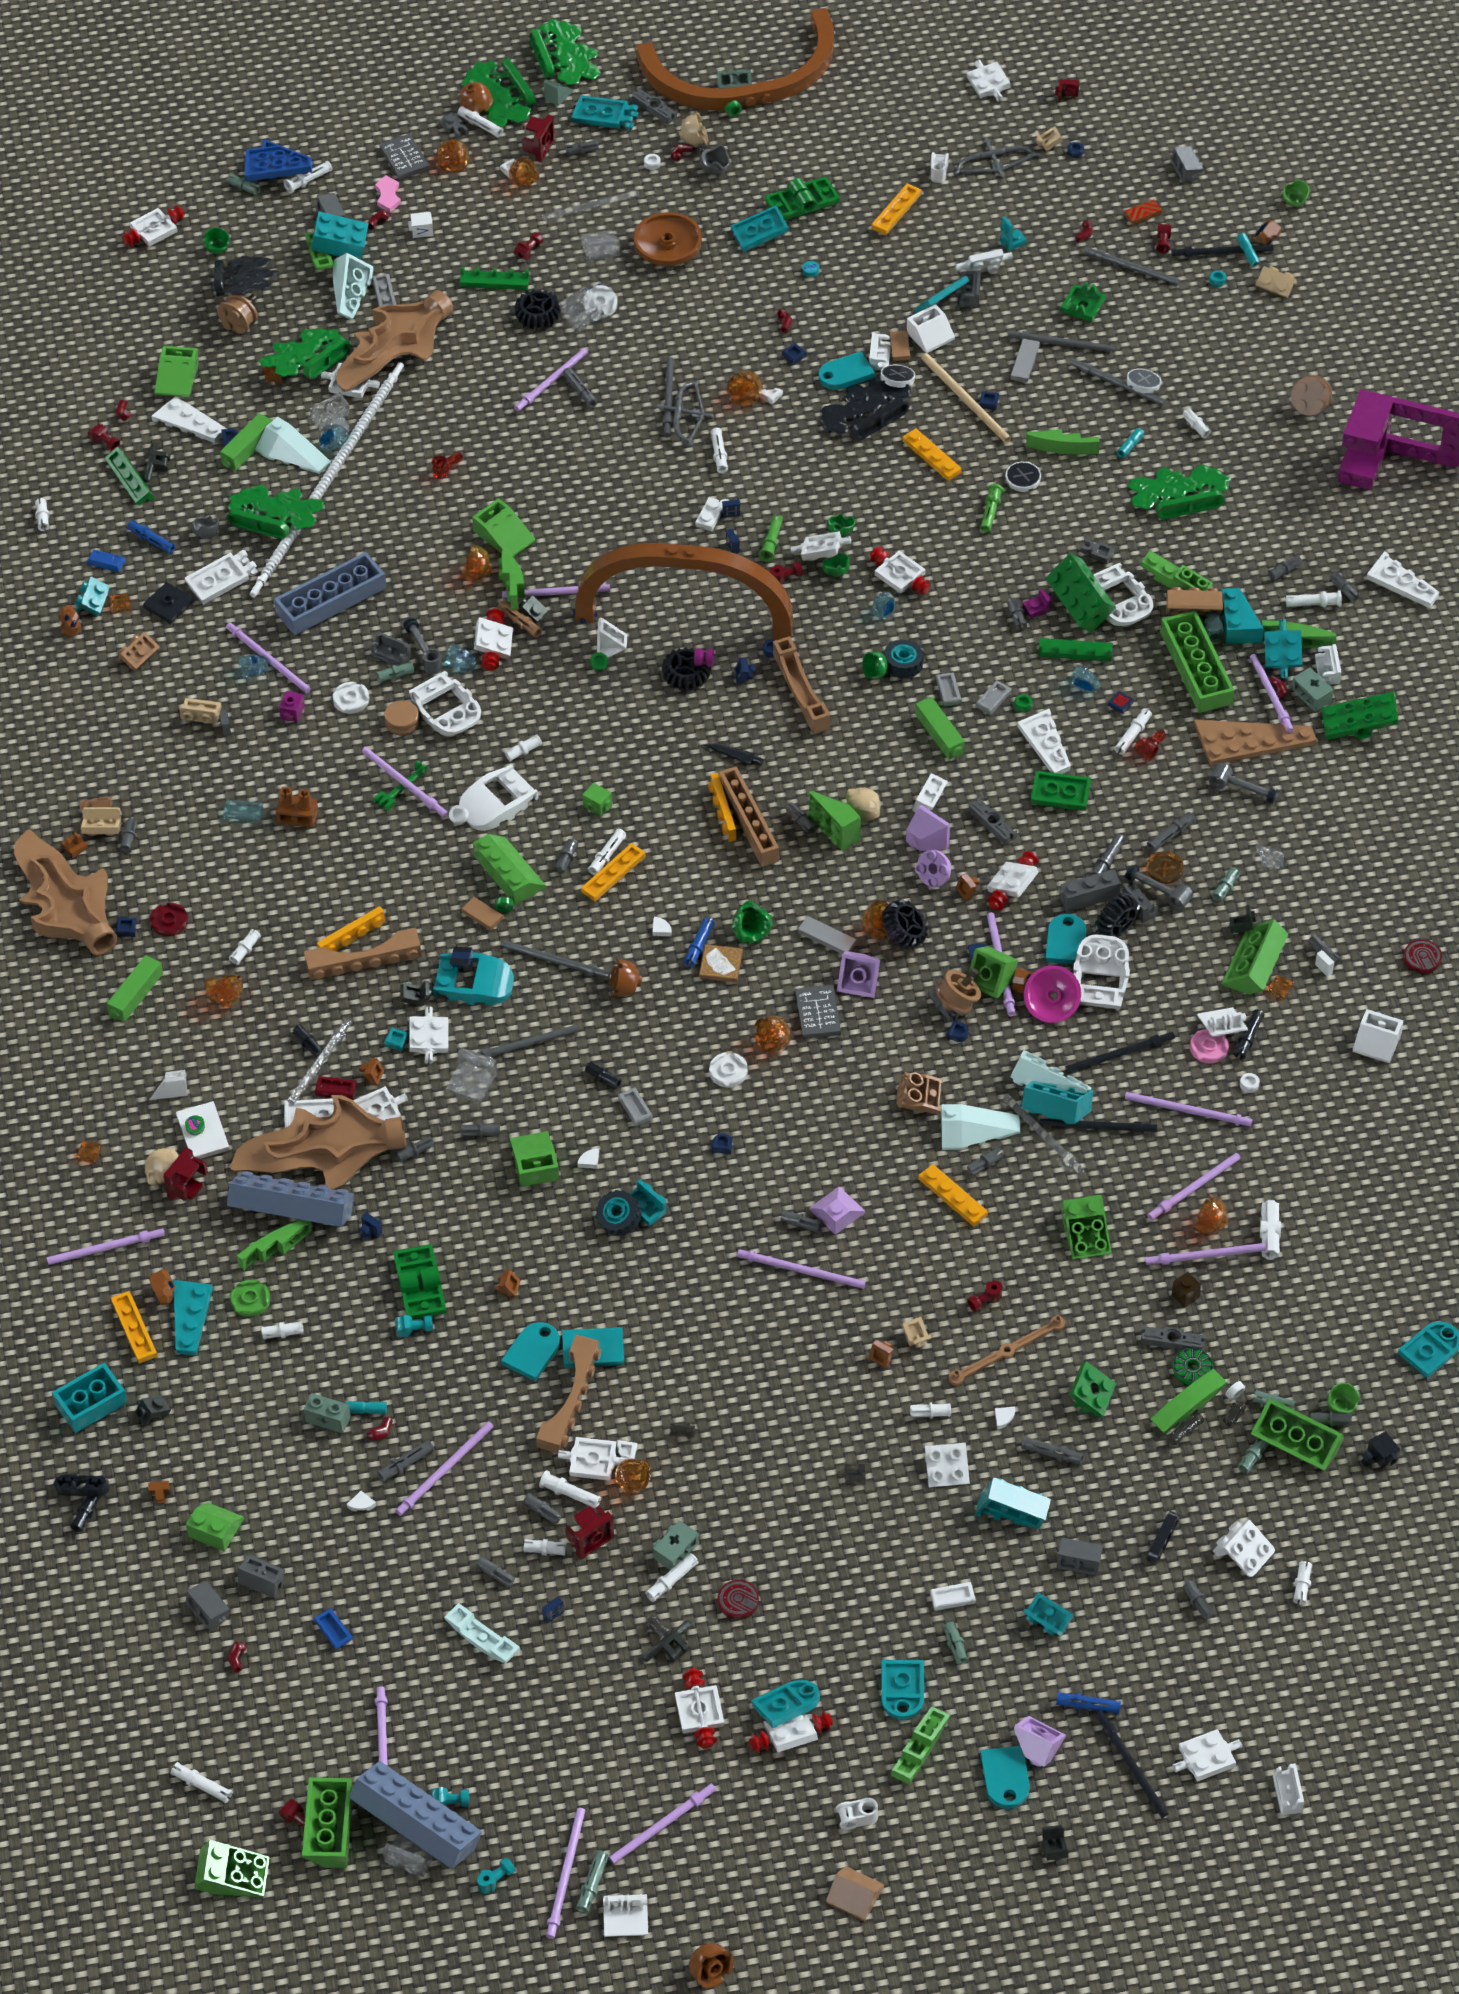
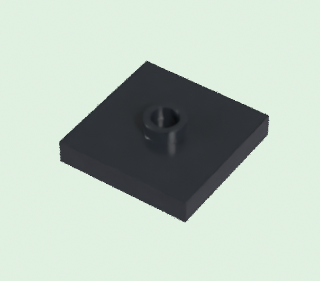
M166 582L143 603V607L172 624L194 603V598Z

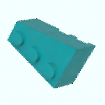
M1222 589V619L1226 644L1262 643L1264 628L1241 589Z

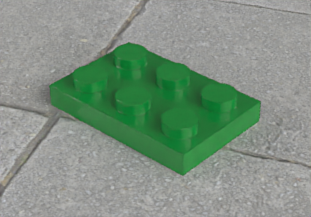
M1036 771L1030 804L1086 811L1091 778Z

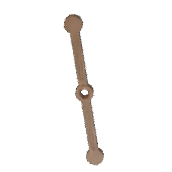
M1057 1315L1045 1326L1011 1344H1002L1000 1350L963 1370L952 1371L949 1374V1382L954 1386L961 1385L964 1379L1002 1358H1012L1015 1351L1053 1331L1063 1330L1065 1327L1064 1318Z

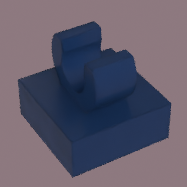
M739 658L734 668L736 683L743 684L745 679L753 678L752 672H756L755 665H748L747 658Z
M367 1212L361 1217L362 1226L360 1231L363 1233L360 1236L366 1240L371 1235L379 1238L383 1233L382 1222Z

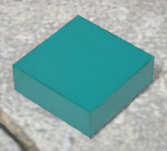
M391 1028L384 1041V1046L403 1051L409 1039V1033Z

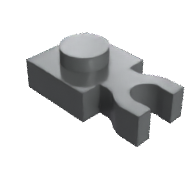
M453 112L439 119V125L448 133L454 132L458 139L461 138L460 132L468 134V128L463 125L462 120Z
M1086 539L1085 546L1082 545L1081 553L1091 554L1092 559L1108 564L1115 553V547L1102 542L1094 544L1093 541Z

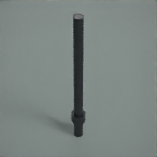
M1273 244L1252 245L1255 252L1274 250ZM1241 246L1185 247L1184 249L1171 250V256L1185 257L1245 253Z
M1173 1032L1160 1036L1157 1034L1151 1036L1148 1040L1065 1066L1066 1073H1071L1151 1046L1154 1048L1160 1046L1163 1042L1175 1039V1035Z
M1040 1118L1039 1126L1123 1130L1133 1131V1133H1141V1131L1157 1132V1124H1142V1122L1134 1121V1123L1079 1120L1075 1124H1067L1060 1119Z
M1102 1710L1097 1712L1095 1716L1103 1727L1102 1731L1106 1737H1110L1160 1817H1166L1168 1815L1167 1810L1116 1733V1727L1113 1723L1109 1722Z

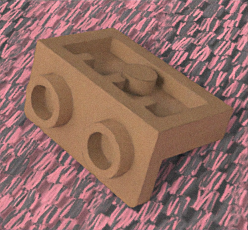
M145 632L140 636L137 634L130 641L132 644L128 647L125 645L120 649L117 661L121 662L123 660L135 672L160 646Z

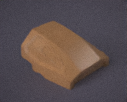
M905 1072L901 1076L898 1085L896 1104L899 1108L904 1107L911 1110L939 1114L941 1112L939 1106L943 1079L927 1074Z

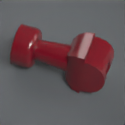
M1158 224L1157 238H1160V240L1157 242L1156 250L1159 253H1167L1170 250V243L1167 240L1171 239L1172 224Z
M534 232L527 243L518 242L514 249V254L524 260L530 259L533 247L540 246L544 242L542 235Z
M98 423L88 431V436L95 443L103 441L110 451L120 446V440L116 437L108 436V430L103 424Z
M799 561L793 563L790 568L784 569L781 565H774L769 570L781 584H783L788 576L793 574L796 577L803 575V569Z
M999 1281L988 1282L982 1294L978 1297L972 1295L967 1298V1304L973 1312H977L982 1308V1304L989 1300L995 1303L999 1302L1002 1298V1283Z
M289 1799L278 1813L286 1822L296 1821L301 1824L304 1831V1810L297 1801Z

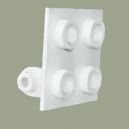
M1233 1007L1197 1014L1212 1037L1248 1030L1243 1022L1246 1021L1245 1013H1237Z
M966 1443L925 1446L929 1487L970 1484Z
M647 1894L603 1896L604 1937L648 1935Z

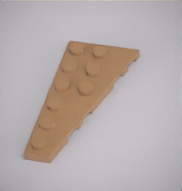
M1194 720V726L1210 766L1217 763H1227L1312 746L1317 743L1311 726L1292 725L1294 731L1287 733L1282 724Z

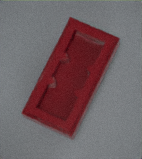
M318 1076L315 1095L324 1097L343 1095L353 1100L357 1080Z

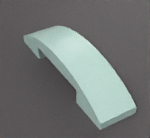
M459 1603L444 1617L467 1641L500 1662L507 1663L520 1650V1647L505 1636L501 1638L476 1620L474 1614Z

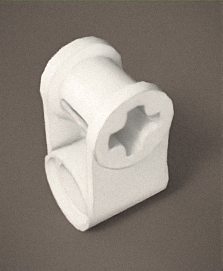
M932 152L931 180L933 182L942 183L945 181L949 153L941 155Z
M872 1798L843 1802L836 1806V1811L841 1819L840 1828L843 1830L871 1825L878 1820V1805ZM867 1809L873 1810L871 1813H865L864 1811Z

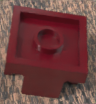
M548 114L545 119L531 117L526 125V130L536 133L534 139L526 137L522 139L523 151L534 154L535 161L538 162L543 161L555 142L554 116Z
M185 1147L163 1175L167 1197L172 1200L176 1197L183 1201H186L187 1198L194 1199L203 1185L192 1177L196 1171L204 1176L208 1173L206 1162L195 1157L193 1151Z
M588 1506L574 1515V1520L582 1528L576 1533L570 1526L565 1528L566 1538L575 1547L576 1554L581 1560L614 1538L613 1516L609 1511L605 1513L600 1506H597L595 1511L591 1506Z

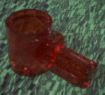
M457 452L447 458L440 455L435 456L431 461L433 476L436 479L446 478L448 472L452 470V466L463 461L462 454Z
M1158 730L1152 737H1141L1136 742L1134 751L1147 760H1152L1158 753V745L1166 739L1167 734L1164 730Z

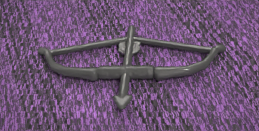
M984 138L983 144H986L989 151L977 152L965 157L958 163L953 175L956 176L959 173L998 172L1000 177L1004 178V170L1033 157H1040L1041 154L1035 153L1030 148L1024 146H1005L1004 148L993 150L990 145L991 140ZM1019 150L1027 151L1031 154L1007 166H1003L1002 162H999L996 158L998 155ZM992 157L994 161L992 164L993 169L960 170L964 163L971 160Z
M700 380L684 384L679 389L675 397V407L664 404L656 405L660 410L675 411L673 418L674 431L678 438L687 442L690 447L693 446L692 439L703 418L714 417L712 414L704 413L698 388ZM695 386L700 410L682 409V396L686 388ZM681 413L691 414L692 417L699 418L689 439L683 436L679 430Z

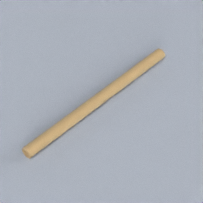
M924 353L921 356V360L1005 444L1011 440V437L928 353Z

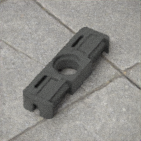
M638 88L637 92L632 93V102L664 123L670 124L677 119V110L674 111L667 107L665 102L654 95L651 96L644 92L643 88ZM657 104L658 107H651V105Z
M982 797L977 798L975 803L971 802L969 804V812L1003 844L1007 845L1017 838V830L1014 831L1005 823L1006 819L994 808L990 809L982 801ZM991 818H995L998 820V822L990 823L988 820Z
M1146 1324L1143 1325L1141 1334L1142 1344L1178 1350L1186 1348L1203 1350L1205 1333L1203 1332L1201 1335L1184 1332V1329L1165 1326L1164 1329L1148 1327ZM1169 1335H1176L1178 1340L1172 1342L1167 1337Z

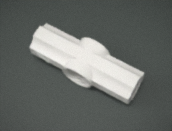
M1267 1200L1261 1206L1260 1238H1262V1243H1265V1251H1262V1257L1273 1260L1279 1257L1281 1221H1279V1203H1276L1274 1200Z

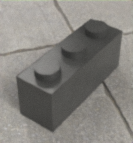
M1114 869L1061 884L1060 900L1066 912L1113 899L1114 896L1120 894L1121 883Z

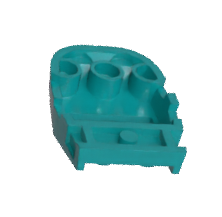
M473 952L471 961L478 963L473 989L455 987L459 967L451 966L452 953L440 955L441 959L435 986L433 987L434 997L441 994L448 996L450 1001L456 1002V1000L465 1001L468 1005H474L475 1002H484L485 1005H496L510 997L514 975L510 966L505 961L486 954Z

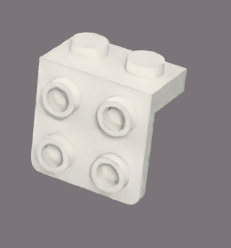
M1250 1520L1236 1521L1229 1527L1230 1532L1216 1542L1217 1546L1213 1552L1218 1557L1228 1554L1248 1577H1252L1271 1557L1275 1549Z

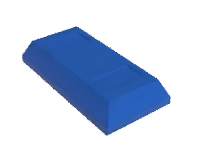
M93 550L86 564L120 572L126 558Z
M331 1608L313 1618L335 1649L354 1639Z

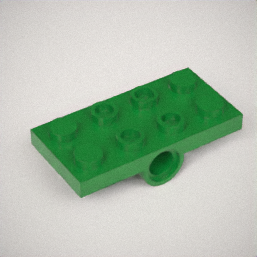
M827 176L806 183L801 178L793 179L788 184L787 189L765 195V202L769 208L777 205L784 220H788L840 203V197Z
M1394 691L1322 707L1327 740L1352 734L1358 739H1366L1373 734L1372 730L1399 724Z
M432 1244L393 1251L406 1315L411 1316L412 1320L422 1319L424 1316L447 1314Z

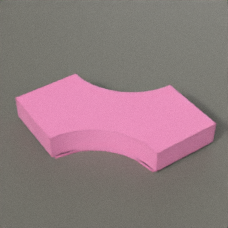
M387 175L375 184V189L381 195L377 201V206L391 213L401 204V199L395 194L399 188V182Z

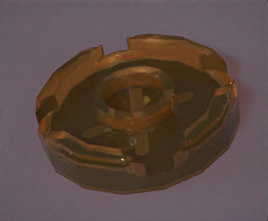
M1160 851L1151 855L1147 860L1146 871L1151 879L1161 884H1172L1182 877L1184 863L1177 854L1169 851L1162 853Z

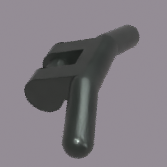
M155 442L150 444V453L144 475L145 483L151 481L153 469L166 472L169 468L168 462L171 455L168 452L157 451V443Z
M685 1621L648 1650L642 1656V1659L648 1662L663 1650L672 1662L678 1660L680 1654H685L690 1650L689 1645L681 1635L691 1628V1622ZM675 1642L677 1647L673 1649L671 1645Z

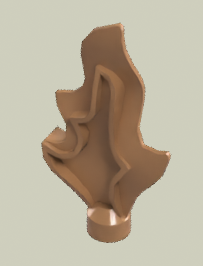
M435 290L421 302L384 305L372 309L374 325L377 326L369 328V332L353 333L360 340V344L342 363L337 372L336 382L341 390L348 392L377 374L387 363L400 355L411 354L422 361L429 359L433 354L436 326L453 312V304L449 297L442 291Z
M26 830L15 842L14 856L31 884L29 892L21 897L19 902L38 905L42 909L39 915L31 916L33 930L39 935L49 938H72L82 941L94 955H102L110 951L117 942V935L108 925L105 914V900L108 889V877L105 869L101 868L96 873L86 877L77 875L59 851L41 840L32 830Z
M331 1095L334 1111L330 1117H316L305 1109L296 1108L294 1120L288 1127L254 1137L237 1149L230 1168L233 1172L251 1171L268 1174L314 1168L324 1173L325 1186L335 1190L350 1181L372 1157L389 1149L406 1148L402 1117L381 1120L368 1114L353 1100L343 1095Z

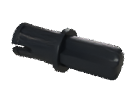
M301 1024L294 1027L292 1033L300 1040L301 1045L306 1047L312 1055L318 1057L323 1052V1049L314 1040V1036L309 1034Z
M593 1062L587 1063L585 1071L596 1077L600 1083L604 1082L615 1090L622 1082L621 1078L610 1073L607 1068L603 1069Z

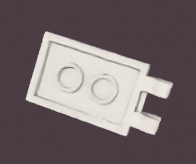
M242 550L234 556L232 553H229L185 577V582L204 605L250 580L249 576H255L258 574L256 564L253 561L249 562L248 554L245 550Z

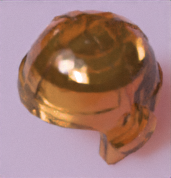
M527 157L516 159L510 166V170H508L511 181L519 187H527L534 182L536 183L539 179V173L536 172L533 161Z
M625 1459L617 1466L615 1472L616 1481L619 1487L624 1489V1493L637 1494L648 1486L651 1470L650 1464L646 1460Z

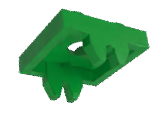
M1085 282L1082 287L1074 284L1061 305L1060 312L1092 322L1106 300V295L1097 292L1095 284L1091 288L1088 282ZM1086 302L1088 306L1085 308L1083 304H1081L1080 306H1078V304Z
M1087 1361L1081 1363L1069 1396L1075 1400L1073 1407H1081V1413L1091 1412L1098 1418L1104 1416L1116 1383ZM1091 1383L1098 1386V1394L1092 1393Z

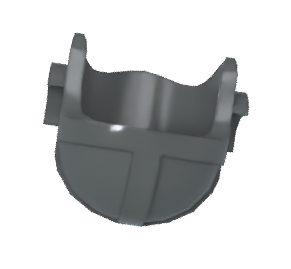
M723 145L704 150L700 157L702 169L710 175H721L726 171L730 163L727 151Z

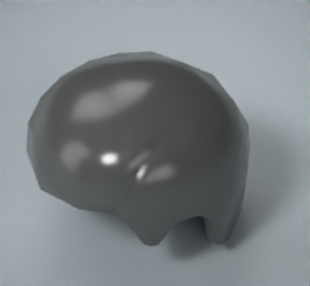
M208 516L207 518H195L192 521V531L202 539L212 538L218 532V518L214 521L212 516Z

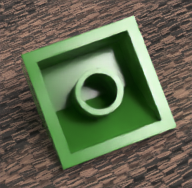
M989 946L976 948L970 970L972 968L978 970V974L974 977L973 981L977 984L980 991L994 998H999L1014 978L1018 960Z
M207 1502L195 1508L186 1523L188 1537L226 1551L244 1517Z

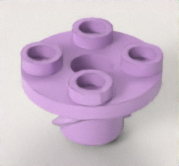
M928 850L919 857L915 871L922 882L928 887H939L949 880L951 863L941 851Z

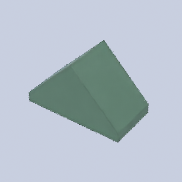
M549 80L544 81L545 100L557 106L573 91V89L563 84Z

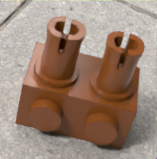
M282 787L276 808L277 823L314 828L318 814L317 799L310 798V791L307 789L306 793L305 789H301L298 792V796H293L290 787H288V791L286 787Z

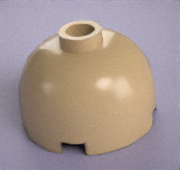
M698 112L687 116L682 121L681 131H679L681 140H685L687 144L693 145L695 148L708 145L707 131L701 123L703 120Z

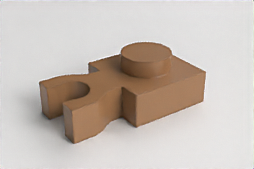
M112 796L80 800L79 802L80 810H83L84 807H112L113 805Z

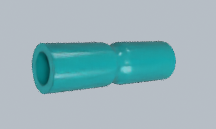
M1246 233L1239 234L1236 238L1245 252L1250 266H1257L1260 264V260L1252 248Z
M1136 428L1117 450L1119 457L1125 458L1144 436L1142 429Z
M346 1401L345 1403L349 1404L350 1413L387 1414V1402L366 1403L363 1401Z

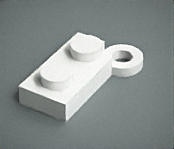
M709 497L695 522V526L713 531L722 514V501L729 500L723 499L719 502V500Z

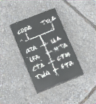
M411 134L379 144L380 150L399 180L430 170V165Z
M833 985L795 989L803 1039L841 1035Z

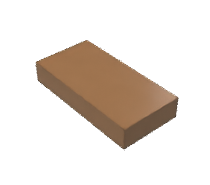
M907 331L890 332L893 361L910 360Z
M475 897L462 908L463 914L490 931L503 920L502 914Z

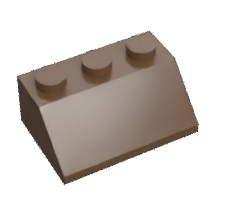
M1171 587V590H1167L1166 614L1179 615L1195 610L1198 615L1220 616L1222 613V591H1218L1217 588H1207V591H1200V588L1182 590L1180 587Z

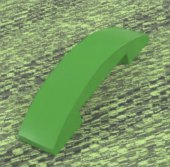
M313 232L305 233L308 250L315 269L333 268L334 264L328 253L311 250Z

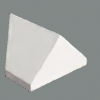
M599 618L597 652H602L609 658L626 649L627 634L603 618Z
M185 1070L166 1072L164 1080L149 1100L187 1096Z

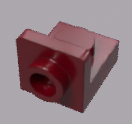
M1059 79V86L1055 88V96H1058V102H1061L1062 96L1078 97L1079 80Z

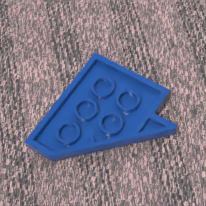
M263 140L262 147L246 149L244 176L246 181H258L259 179H274L281 176L289 177L295 174H308L312 172L313 163L309 156L268 140Z

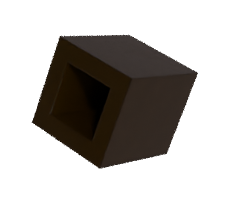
M1186 1272L1173 1281L1171 1295L1185 1308L1200 1298L1201 1284L1189 1272Z

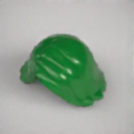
M746 901L735 912L732 920L734 923L731 924V928L735 933V937L741 943H749L750 945L755 942L759 943L767 934H770L771 927L773 926L772 916L757 903Z

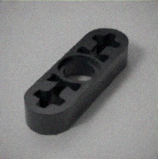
M61 1475L53 1483L57 1493L64 1496L101 1497L110 1489L106 1478L103 1476ZM86 1483L82 1488H77L79 1485Z
M1173 1511L1168 1512L1149 1550L1147 1561L1158 1564L1178 1524L1180 1514Z

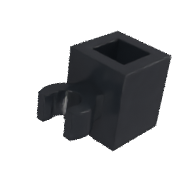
M1385 1431L1369 1440L1367 1451L1361 1455L1364 1458L1361 1460V1463L1368 1467L1376 1461L1381 1469L1387 1465L1392 1466L1398 1461L1400 1448Z

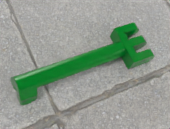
M419 760L414 764L415 772L406 778L411 783L415 782L428 770L427 766L422 765V762ZM399 784L388 794L381 791L373 798V802L378 803V806L383 807L385 811H389L395 806V800L393 799L406 788Z

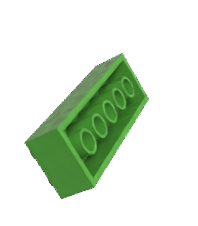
M1196 610L1161 619V636L1198 713L1233 705L1235 690Z

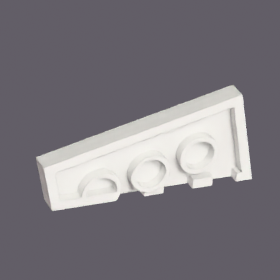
M177 396L152 415V421L164 422L166 426L171 428L172 426L178 427L185 433L192 432L196 437L213 443L222 438L221 429H227Z
M1385 551L1367 573L1366 579L1428 608H1431L1439 597V591L1423 579L1419 580L1416 578L1412 571H1407L1401 566L1400 562L1389 558V554Z
M1050 709L1017 722L1018 729L1051 773L1063 774L1070 771L1071 765L1065 749L1062 747L1061 738L1057 733L1055 722L1052 720Z

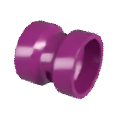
M695 648L694 666L706 665L707 667H713L714 649L702 650L701 648Z

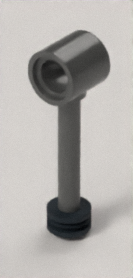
M415 618L406 619L403 623L406 632L412 633L423 652L424 671L428 674L439 673L442 669L440 652L437 649L428 648L418 631L419 623Z
M1217 763L1208 779L1209 783L1217 789H1223L1226 784L1230 783L1267 797L1266 801L1270 800L1271 803H1274L1278 798L1279 789L1275 790L1271 787L1268 790L1231 776L1233 772L1231 767L1225 763Z
M1130 865L1125 873L1126 879L1130 881L1137 879L1168 895L1167 901L1175 910H1183L1193 897V892L1188 886L1179 884L1176 888L1171 889L1139 873V868L1134 865Z

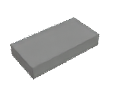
M954 672L936 675L943 707L961 704L962 700Z
M996 680L976 702V708L991 715L1011 694L1012 688Z
M636 1088L618 1094L619 1101L635 1127L653 1120L652 1113Z

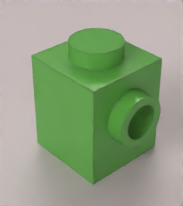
M595 783L583 794V806L592 813L602 816L605 811L610 810L612 807V793Z

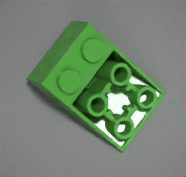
M163 346L159 360L155 394L179 397L190 396L199 366L197 348Z
M499 498L472 517L473 531L500 553L506 550L514 557L536 541L511 507Z
M814 791L809 792L808 815L813 822L819 825L821 831L831 838L835 846H838L843 851L860 841L861 817L850 805Z
M548 1131L510 1138L521 1187L559 1180V1167Z
M1102 1195L1060 1202L1063 1225L1072 1259L1111 1254Z
M209 1840L200 1849L194 1889L217 1895L264 1897L269 1856Z

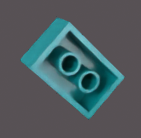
M318 211L311 250L336 256L348 253L361 260L365 248L368 223Z
M105 1362L52 1392L56 1408L74 1433L128 1404L124 1388Z

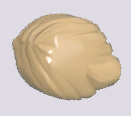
M865 787L848 789L846 793L847 804L855 810L863 822L874 820L880 816V800L876 792Z
M162 1148L149 1154L145 1164L148 1184L158 1186L165 1183L164 1173L179 1156L175 1149Z

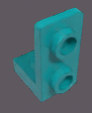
M1005 216L1001 217V235L999 238L1001 245L1005 246L1008 251H1012L1027 244L1025 236L1018 229L1013 231V225Z

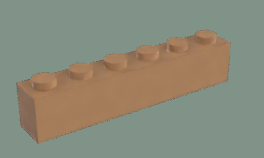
M737 766L720 771L719 778L726 799L761 867L779 862V847Z

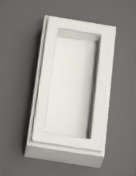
M971 1582L930 1590L935 1611L974 1604L976 1602Z

